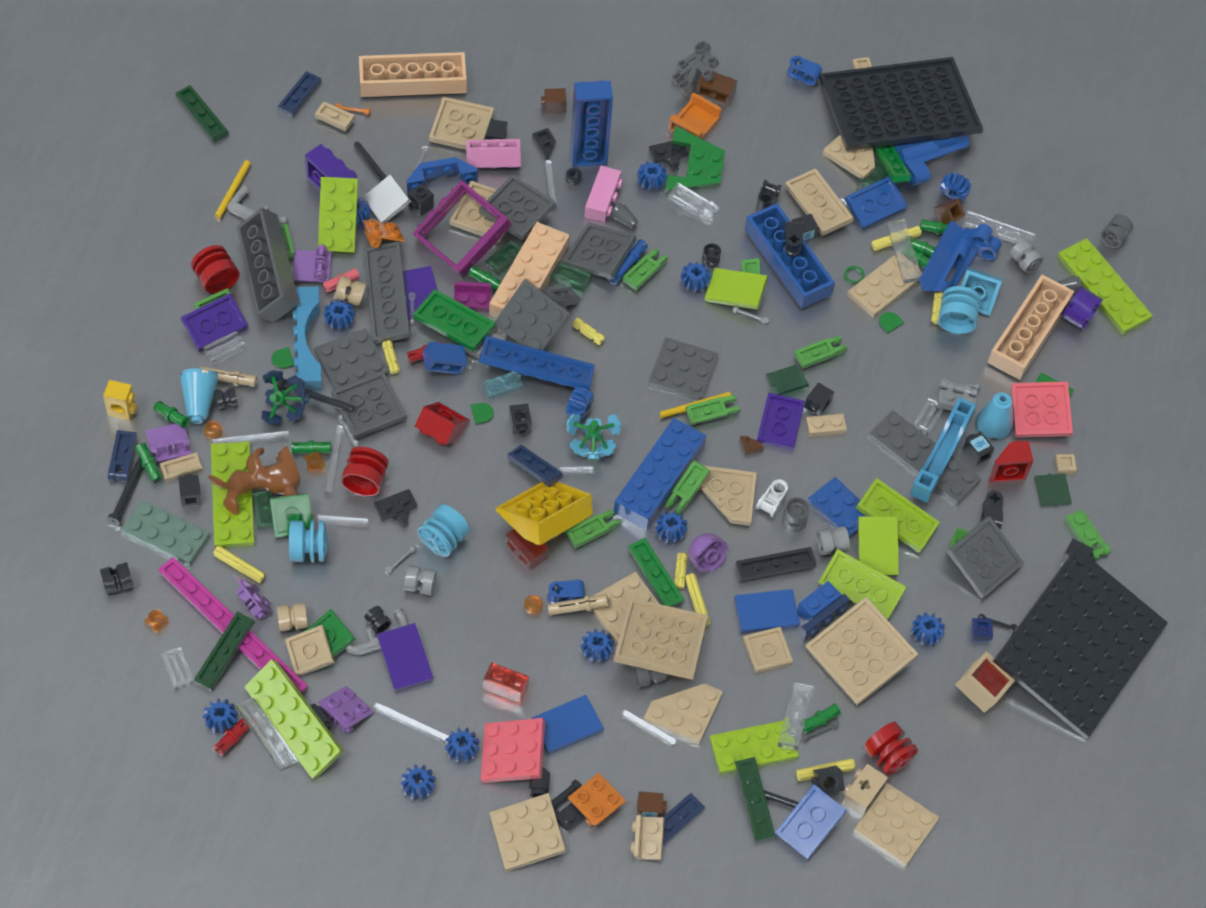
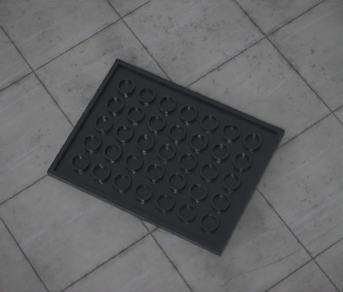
M953 57L820 73L819 79L846 151L980 134L983 132V126Z
M1076 547L992 662L1083 738L1087 739L1168 622Z

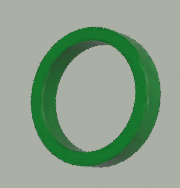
M849 266L844 272L845 280L854 285L858 284L865 277L863 269L858 266ZM855 269L861 272L862 278L858 281H853L847 277L846 273L849 270Z

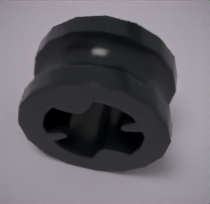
M577 168L568 169L566 171V183L571 186L580 184L581 171Z

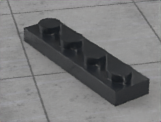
M806 547L738 560L735 566L741 582L816 567V561L812 548Z

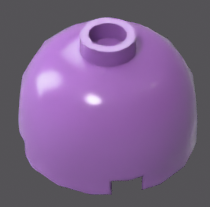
M704 533L696 537L691 543L689 559L693 566L702 573H706L705 571L709 569L711 572L715 571L726 560L725 552L726 549L728 550V545L717 535Z

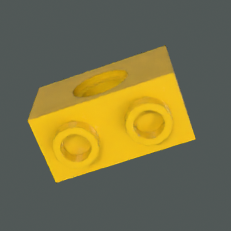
M109 380L103 394L107 415L130 421L132 414H135L137 410L132 385Z

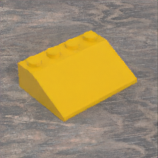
M558 481L550 487L541 482L495 507L496 512L525 540L536 545L544 544L593 515L592 494Z

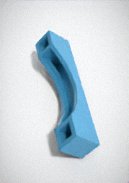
M296 287L299 304L296 305L297 310H293V321H297V326H293L294 337H297V341H294V353H298V357H294L295 369L298 368V373H295V375L304 381L305 389L322 391L321 364L313 357L306 343L309 326L320 313L319 287Z
M958 398L935 447L913 483L910 492L911 496L928 503L973 417L976 404L963 398Z

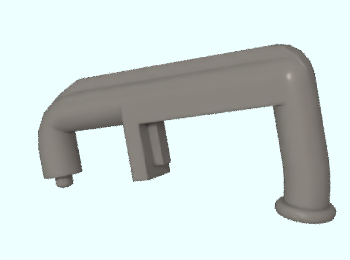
M242 185V188L238 190L227 206L230 213L244 220L255 213V211L239 204L243 197L250 193L245 185ZM287 217L280 218V225L288 223Z
M403 608L397 609L393 616L397 617L400 627L409 625ZM370 628L366 629L369 641L357 645H352L351 643L345 648L347 652L355 655H364L381 649L374 631H371Z

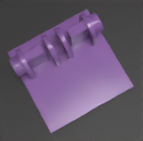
M319 245L316 251L295 250L293 281H328L330 279L332 251H327L325 245Z
M172 424L146 430L152 457L156 458V463L192 454L185 428Z
M234 576L241 585L237 589V595L255 618L262 620L265 618L267 611L272 614L274 613L270 608L271 603L267 598L259 595L260 589L253 582L250 583L246 578L241 579Z
M348 686L341 688L318 702L328 716L334 720V724H339L338 726L342 731L348 734L353 731V725L374 714V711Z

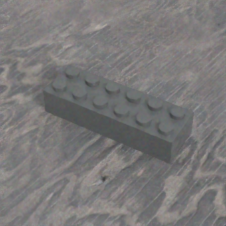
M261 207L237 226V232L257 316L274 323L298 305L299 301L278 215Z

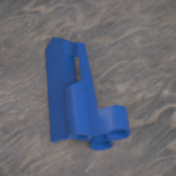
M969 135L893 145L911 174L910 181H908L909 184L914 186L928 182L931 179V174L925 162L969 147Z
M950 221L919 278L922 290L931 292L945 291L947 288L956 286L976 254L987 260H994L1002 246V242L997 237L991 236L993 233L992 228L987 224H979L977 228L964 229L954 221ZM954 264L957 269L951 281H945Z

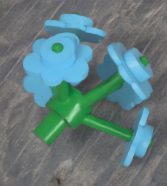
M573 413L566 423L567 432L574 435L578 428H582L583 432L586 433L583 441L574 439L573 442H570L569 446L573 449L574 453L582 457H588V460L592 461L599 460V457L612 455L617 445L612 439L605 442L601 432L604 429H608L612 435L621 433V422L617 415L612 414L608 416L607 425L602 426L599 418L593 420L589 418L586 421L587 424H580V415ZM589 438H592V452H589L590 449L586 444ZM596 439H599L601 443L600 446L596 448Z

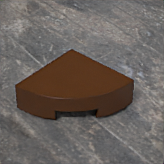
M740 436L739 440L745 455L763 452L764 447L761 442L749 436Z

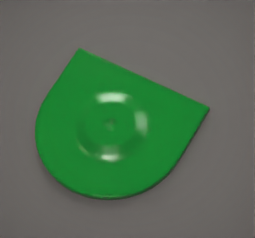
M893 312L883 313L879 318L881 327L887 333L904 323Z
M289 347L276 350L272 354L271 360L276 367L287 368L294 366Z
M471 404L475 424L488 422L492 419L494 411L489 404Z

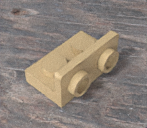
M637 815L636 820H633L632 830L635 833V841L631 843V853L634 854L637 860L662 861L664 818Z

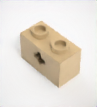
M869 764L864 769L859 768L854 776V783L852 785L849 783L843 791L845 795L843 803L864 816L877 798L888 779L887 776Z

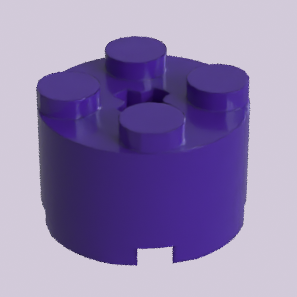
M1081 286L1062 315V318L1084 330L1103 299Z

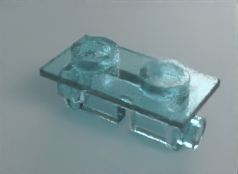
M514 371L491 380L487 379L481 383L488 398L524 386L520 379L521 373Z

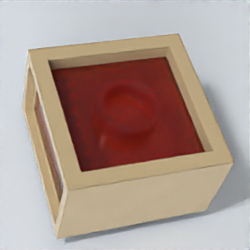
M987 651L971 665L955 684L984 713L997 703L1015 681L992 662L994 658Z

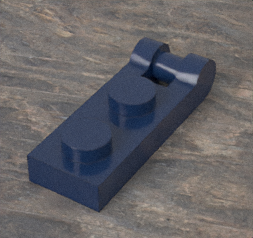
M117 430L108 471V480L115 481V479H120L122 482L128 481L137 439L136 432ZM123 468L122 472H117L116 469Z

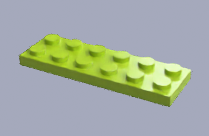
M1087 238L1058 252V259L1075 277L1079 276L1081 286L1103 299L1099 308L1122 335L1152 319L1153 315Z
M250 441L211 444L212 476L226 482L234 471L238 469L248 471L246 461L250 455ZM212 483L215 549L217 546H222L223 548L255 546L252 489L244 495L237 497L239 513L233 515L223 504L228 490L221 489Z
M271 659L245 685L244 688L312 779H317L344 752L276 660Z

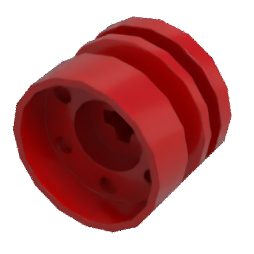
M221 245L206 247L192 259L191 268L196 277L200 279L201 285L208 294L214 295L227 288L229 290L239 280L240 271L231 260L226 249Z
M352 448L346 461L347 466L344 468L341 476V484L347 490L357 495H377L380 492L389 460L384 454L373 448Z
M896 721L880 728L863 746V749L872 759L879 758L876 765L882 768L881 771L885 776H889L905 767L919 750L915 744H912L910 738L902 740L905 732Z

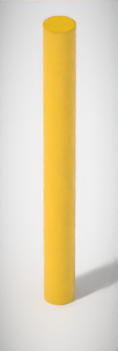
M245 160L214 215L217 219L222 218L229 202L251 165L250 161Z
M729 391L660 411L659 416L663 419L684 413L688 405L732 395Z

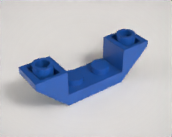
M456 157L420 163L406 180L407 194L421 183L425 186V179H433L440 176L457 174L459 182L461 180L466 184H470L471 181L478 182V170L476 167Z

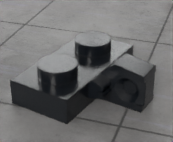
M672 141L649 146L652 160L655 163L668 162L671 171L679 170L678 160L688 156L686 146L672 144Z
M410 489L373 502L381 522L390 518L393 520L397 518L401 528L409 525L407 514H409V511L417 508V503Z

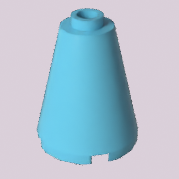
M193 368L182 371V374L180 373L186 413L192 423H203L208 417L219 376L212 370H208V373H205L200 368Z
M997 393L978 413L976 428L987 439L996 438L997 440H1002L1012 432L1014 424L1011 397L1006 393Z

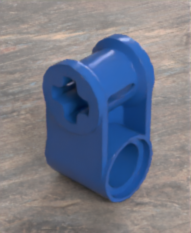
M793 56L790 59V67L787 70L789 77L810 86L816 84L820 73H822V67L818 63L806 60L801 56Z
M582 580L554 581L549 585L547 600L549 603L585 598L584 582Z

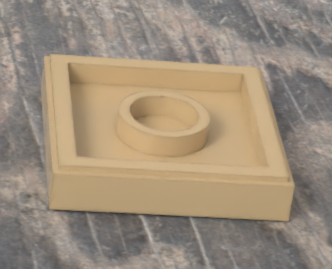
M323 625L285 639L294 673L298 677L335 663Z
M781 627L743 636L742 640L755 674L793 664V659Z

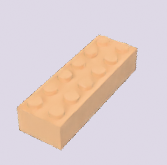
M465 52L359 56L361 97L467 93Z
M536 222L492 298L489 316L494 318L499 316L524 279H528L542 291H545L569 249V234Z
M1041 275L992 349L988 363L1021 380L1069 306L1074 291Z

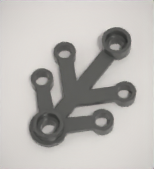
M705 41L697 43L694 47L695 52L678 62L677 66L680 71L672 76L675 84H679L678 88L684 95H690L693 92V81L698 69L705 81L713 79L714 74L712 71L707 69L702 63L704 57L708 60L707 63L710 68H716L719 65L718 59L710 53V44ZM689 73L687 79L684 80L683 76Z

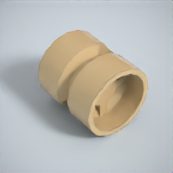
M340 276L333 298L340 301L348 300L349 304L359 306L366 283L357 280L352 282L350 278ZM347 286L351 287L349 295L345 294Z
M296 603L292 607H289V605L277 606L280 632L290 631L292 627H295L297 630L308 628L305 603Z

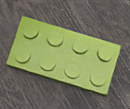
M321 177L318 246L325 245L327 251L355 252L358 179Z
M878 478L874 480L856 506V509L867 517H898V539L918 553L923 549L940 523Z
M838 549L818 581V584L821 586L829 581L842 595L846 594L850 598V602L855 605L867 597L886 619L890 618L907 588Z
M788 719L709 736L719 775L737 772L735 761L755 757L758 767L799 758Z

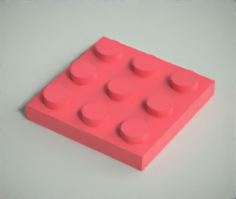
M1068 382L1011 383L1015 438L1072 436L1073 428Z
M543 718L485 723L481 781L483 783L542 778L545 720Z

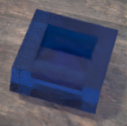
M972 618V639L992 640V619Z

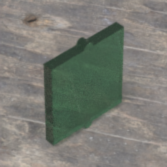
M797 365L766 374L771 387L775 389L779 396L809 387L804 373H801Z
M1048 473V475L1034 476L1040 506L1054 505L1057 507L1058 505L1072 504L1065 474Z

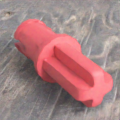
M354 268L343 274L339 273L337 277L324 282L325 291L331 292L335 290L340 276L350 278L352 282L360 279L357 269Z

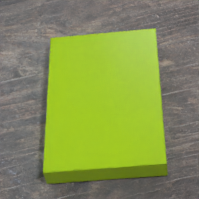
M714 268L705 301L758 310L768 277L767 275Z
M859 516L858 560L886 576L899 575L898 517Z

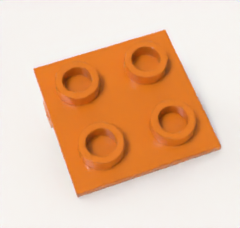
M369 219V221L363 220L365 234L371 247H379L382 238L401 242L405 241L396 224L392 222L380 223L374 219Z
M597 773L567 797L587 818L585 821L590 827L592 825L597 826L626 802L600 773Z

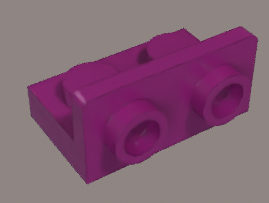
M455 282L454 300L476 312H489L492 284L485 282Z

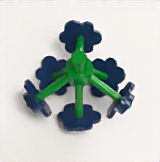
M271 370L262 376L264 383H270L274 386L272 390L268 389L265 392L267 397L265 402L270 404L273 409L270 412L262 411L261 419L269 425H279L282 417L275 412L280 405L288 408L286 417L290 422L293 423L301 418L305 405H309L310 401L309 394H306L304 381L294 375L287 379L290 386L284 391L279 390L277 382L283 379L282 371ZM292 391L297 396L302 395V397H290L287 394ZM287 401H302L292 405L286 403Z

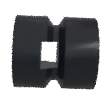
M127 562L116 565L114 569L111 566L100 569L106 594L117 592L118 588L124 590L134 587Z

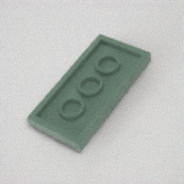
M143 499L121 529L122 534L169 557H174L188 566L192 564L210 537L209 531Z

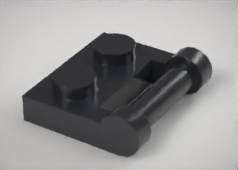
M576 779L570 783L571 786L552 800L557 821L567 833H570L587 819L572 802L560 812L556 809V807L568 799L567 797L582 786Z

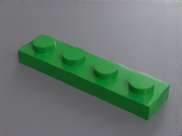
M893 145L873 147L892 182L902 183L903 181H910L911 174Z
M643 538L628 545L629 552L662 605L676 607L683 604V596L647 539Z

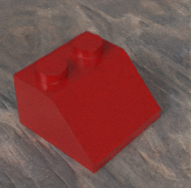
M436 402L423 406L414 427L418 428L419 432L423 435L435 438L437 443L447 445L457 439L470 419L444 404Z
M1017 440L1007 445L995 460L988 479L989 483L1027 479L1034 461L1029 441Z

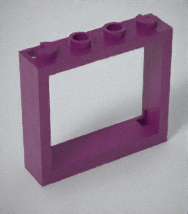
M461 180L455 187H452L451 192L446 197L440 200L439 205L428 213L427 218L422 224L417 225L418 228L412 234L417 241L460 277L464 278L469 273L471 267L483 258L512 224L504 214ZM467 194L495 217L497 221L456 265L425 238Z

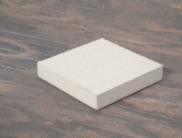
M388 175L362 197L368 202L369 207L381 223L388 222L411 202L391 175Z

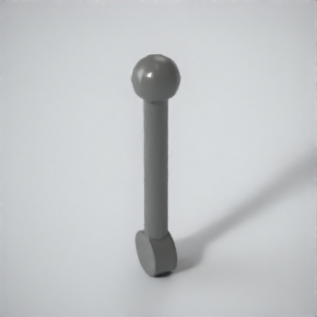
M832 721L831 725L809 734L804 733L801 735V740L807 741L810 737L829 729H838L839 722Z

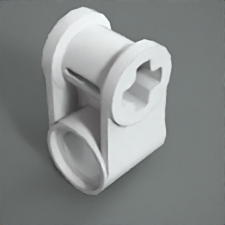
M781 479L774 480L765 494L759 499L756 509H762L769 513L770 517L774 518L786 499L787 483ZM775 490H780L782 493H777Z

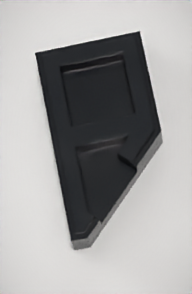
M549 128L532 133V138L545 160L548 161L555 147L556 140Z

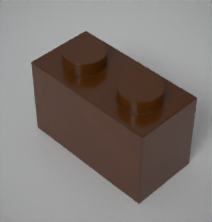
M712 71L714 77L710 81H705L703 76H701L697 83L696 94L729 106L736 92L738 80Z

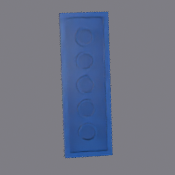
M487 335L479 359L480 363L488 366L514 371L525 376L529 375L541 380L555 382L559 385L585 388L588 391L595 364Z

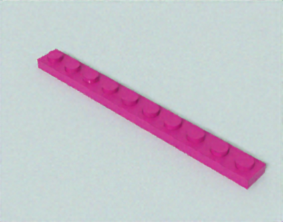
M172 557L158 569L159 573L223 634L234 614ZM251 631L248 633L238 650L259 670L271 659L276 660L301 694L308 690V685Z

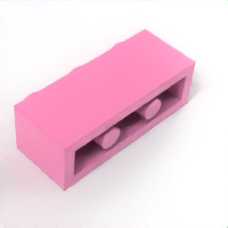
M520 139L467 140V163L477 169L487 167H521Z
M600 166L585 206V218L605 223L607 216L611 217V212L613 211L612 203H616L618 197L617 190L621 189L623 184L620 170Z

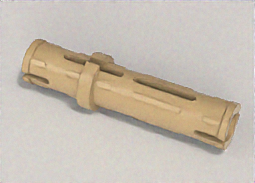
M204 366L200 367L202 372L208 373V370L216 372L219 375L218 381L233 383L234 386L245 385L255 388L257 384L256 375L243 374L241 371L231 372Z
M607 594L593 597L587 595L581 599L548 603V611L550 616L581 610L592 611L594 608L609 607V600Z

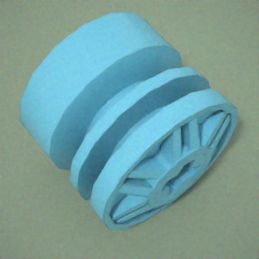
M963 286L947 288L942 295L938 317L939 326L954 334H967L975 330L981 302L979 294Z
M440 504L430 515V518L426 519L424 524L417 529L420 539L430 550L442 557H448L452 550L457 547V543L463 541L470 533V527L458 511L448 505Z
M290 521V562H304L305 553H309L311 562H315V553L319 555V562H324L328 550V532L325 527V521H319V529H315V521H311L310 529L305 528L304 521Z

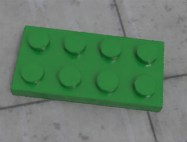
M436 289L413 313V319L473 352L485 340L486 335L488 336L496 327L494 321Z

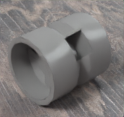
M1027 239L1017 243L1010 251V256L1016 263H1019L1020 268L1026 274H1029L1041 266L1044 258L1037 250H1034V246Z
M844 526L833 528L832 531L829 529L818 530L816 533L820 555L832 554L837 549L842 552L849 551V536Z
M409 565L405 575L404 590L412 592L419 590L421 594L431 596L435 587L437 571L427 568L422 571L420 567Z

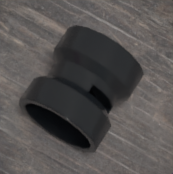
M707 244L703 249L702 264L704 263L705 267L710 269L716 268L720 263L721 248L717 244Z
M234 387L228 388L225 393L222 390H215L219 409L225 408L226 404L232 407L238 406Z
M380 606L371 608L364 616V619L368 624L372 625V629L376 634L383 633L392 624L391 619L388 616H384V611Z

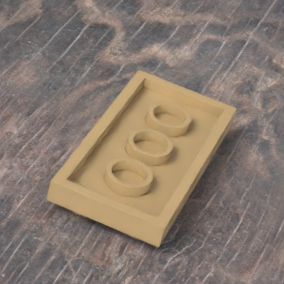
M816 168L785 182L786 189L806 215H813L819 227L818 231L822 236L853 222V216Z
M898 252L851 288L847 296L874 318L920 282L919 278L922 272Z

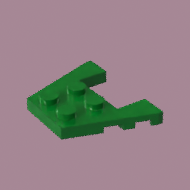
M675 126L672 144L690 147L686 177L668 174L665 192H672V190L678 189L680 191L687 190V188L720 186L725 150Z

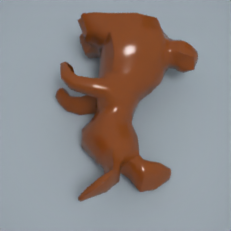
M287 446L278 453L276 463L268 466H263L259 458L264 453V448L255 449L254 453L250 454L246 461L248 471L238 469L230 475L226 482L215 476L208 475V478L214 485L228 490L223 504L233 515L239 513L237 497L244 495L250 489L267 490L284 496L298 494L297 488L300 485L301 477Z

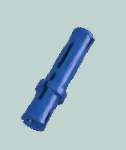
M639 239L630 250L610 281L611 284L617 285L634 262L639 261L640 255L648 248L647 243L643 246L644 240Z

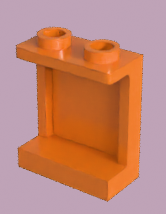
M693 92L690 101L677 116L673 114L669 118L668 130L674 133L676 126L704 139L720 121L722 108Z

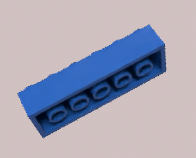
M611 80L574 83L570 140L572 167L608 165L613 106Z
M778 203L747 216L744 230L797 304L803 309L831 296L835 281L804 239L802 240L801 252L798 256L791 257L785 253V221H791Z
M673 418L614 502L615 514L647 531L691 463L697 459L704 449L707 435Z

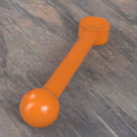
M339 103L334 105L342 110L361 112L365 115L371 113L369 108L345 107Z

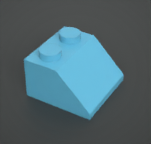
M968 267L961 286L968 287L979 294L981 302L978 312L990 316L1003 278Z

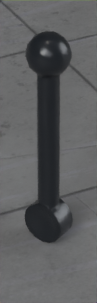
M984 614L978 615L979 621H987L1008 628L1011 632H1014L1017 628L1016 624L1009 625L987 618Z

